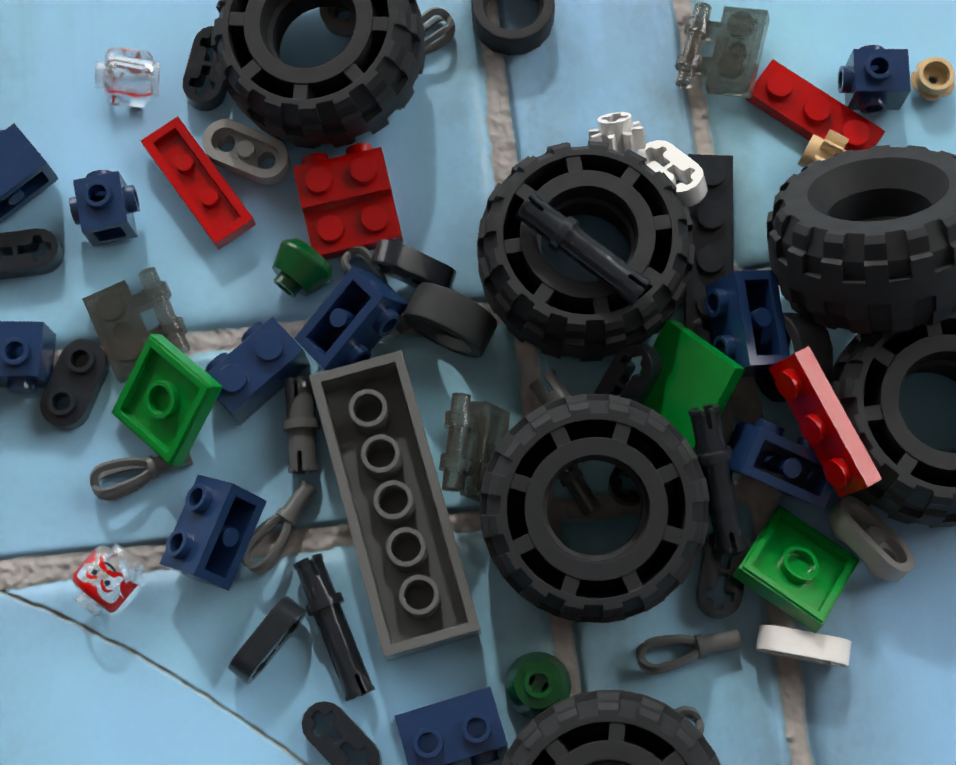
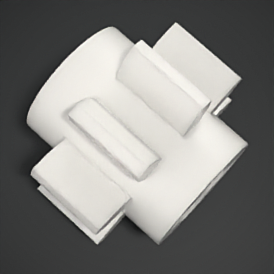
M615 112L603 115L597 119L599 129L588 131L589 141L609 143L608 149L625 154L627 150L636 153V150L646 149L644 127H641L639 121L632 123L630 113Z

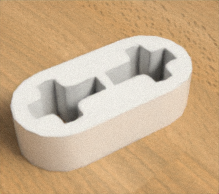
M656 140L647 143L646 149L637 151V154L647 159L648 167L655 172H664L677 187L676 194L683 206H694L706 196L708 190L702 168L671 143Z
M759 625L756 651L822 665L848 667L852 641L787 627Z

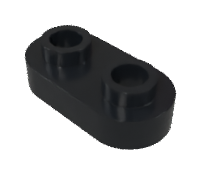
M78 339L69 343L61 352L40 401V410L43 417L55 428L65 431L74 430L82 426L89 418L110 368L109 357L99 344L89 339ZM89 355L87 365L81 368L75 366L79 356ZM63 397H70L69 406L65 410H57V402Z

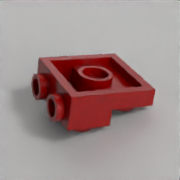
M357 143L345 150L346 155L328 159V155L325 153H312L302 158V165L293 166L311 247L325 260L342 257L346 251L355 246H363L368 250H373L377 242L383 239L404 243L382 147L372 149V145L369 143Z

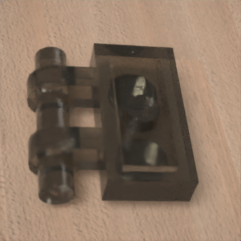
M704 2L696 3L692 16L686 20L684 34L687 38L684 51L678 53L675 69L678 71L676 86L682 89L693 88L695 76L707 77L705 87L708 94L751 98L770 21L768 10L724 6L721 22L709 20L712 11L711 5ZM704 41L715 42L712 57L701 56Z
M154 267L146 268L138 274L144 288L137 294L133 295L129 285L123 280L82 298L114 375L120 384L128 380L150 334H162L184 354L190 350L185 336L188 329L183 318L176 316L169 300L172 296L166 281L160 280ZM153 308L159 325L148 331L141 313Z
M452 393L451 410L445 412L444 427L448 429L446 453L441 454L439 470L443 471L442 490L460 492V495L480 502V492L485 471L495 449L508 432L510 412L488 401H471V395L466 393Z

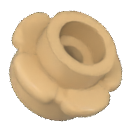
M932 57L921 61L916 66L917 70L911 74L910 82L912 88L918 90L920 96L929 101H936L940 96H949L955 87L954 68L947 60L940 57ZM929 78L936 79V83H931Z

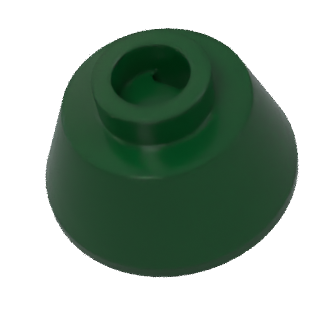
M297 238L283 240L280 243L272 269L277 275L273 281L281 290L293 298L298 293L307 297L330 284L332 281V267L316 250Z
M530 652L517 658L509 667L504 683L505 694L508 702L516 712L524 717L533 719L553 704L570 696V675L565 665L555 656L545 652ZM532 676H535L533 683L530 685V678ZM547 683V690L545 692H542L544 684Z

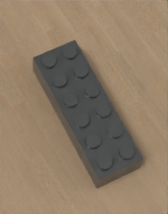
M402 350L310 375L309 378L384 658L387 661H392L481 635V628Z

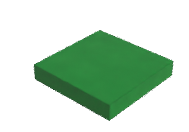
M667 319L653 345L661 356L662 370L643 405L653 409L670 421L681 435L687 439L693 451H697L688 410L697 406L699 410H703L702 405L719 404V413L721 415L745 368L677 320ZM642 368L640 373H644L645 369Z
M150 334L111 413L170 466H182L223 386L162 334Z
M778 505L732 576L816 633L826 621L857 566L859 559Z

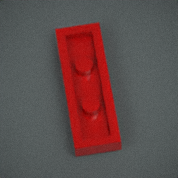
M774 59L771 60L748 91L745 99L808 141H810L813 134L825 139L830 129L849 138L844 148L847 151L871 149V146H876L885 133L883 129Z
M178 116L141 140L147 153L218 250L256 225L251 214Z
M807 346L769 367L779 393L789 404L799 423L802 435L812 446L823 467L826 479L835 488L839 498L865 489L881 480L882 478L810 347Z

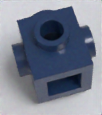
M867 45L859 49H853L846 65L840 66L838 72L839 93H845L846 106L852 110H860L861 113L869 115L879 114L886 110H900L911 92L908 49H884L879 45Z
M96 170L88 173L85 178L73 180L76 197L69 198L71 215L74 223L81 225L82 233L93 247L138 237L133 214L140 211L137 191L134 185L126 184L119 171Z

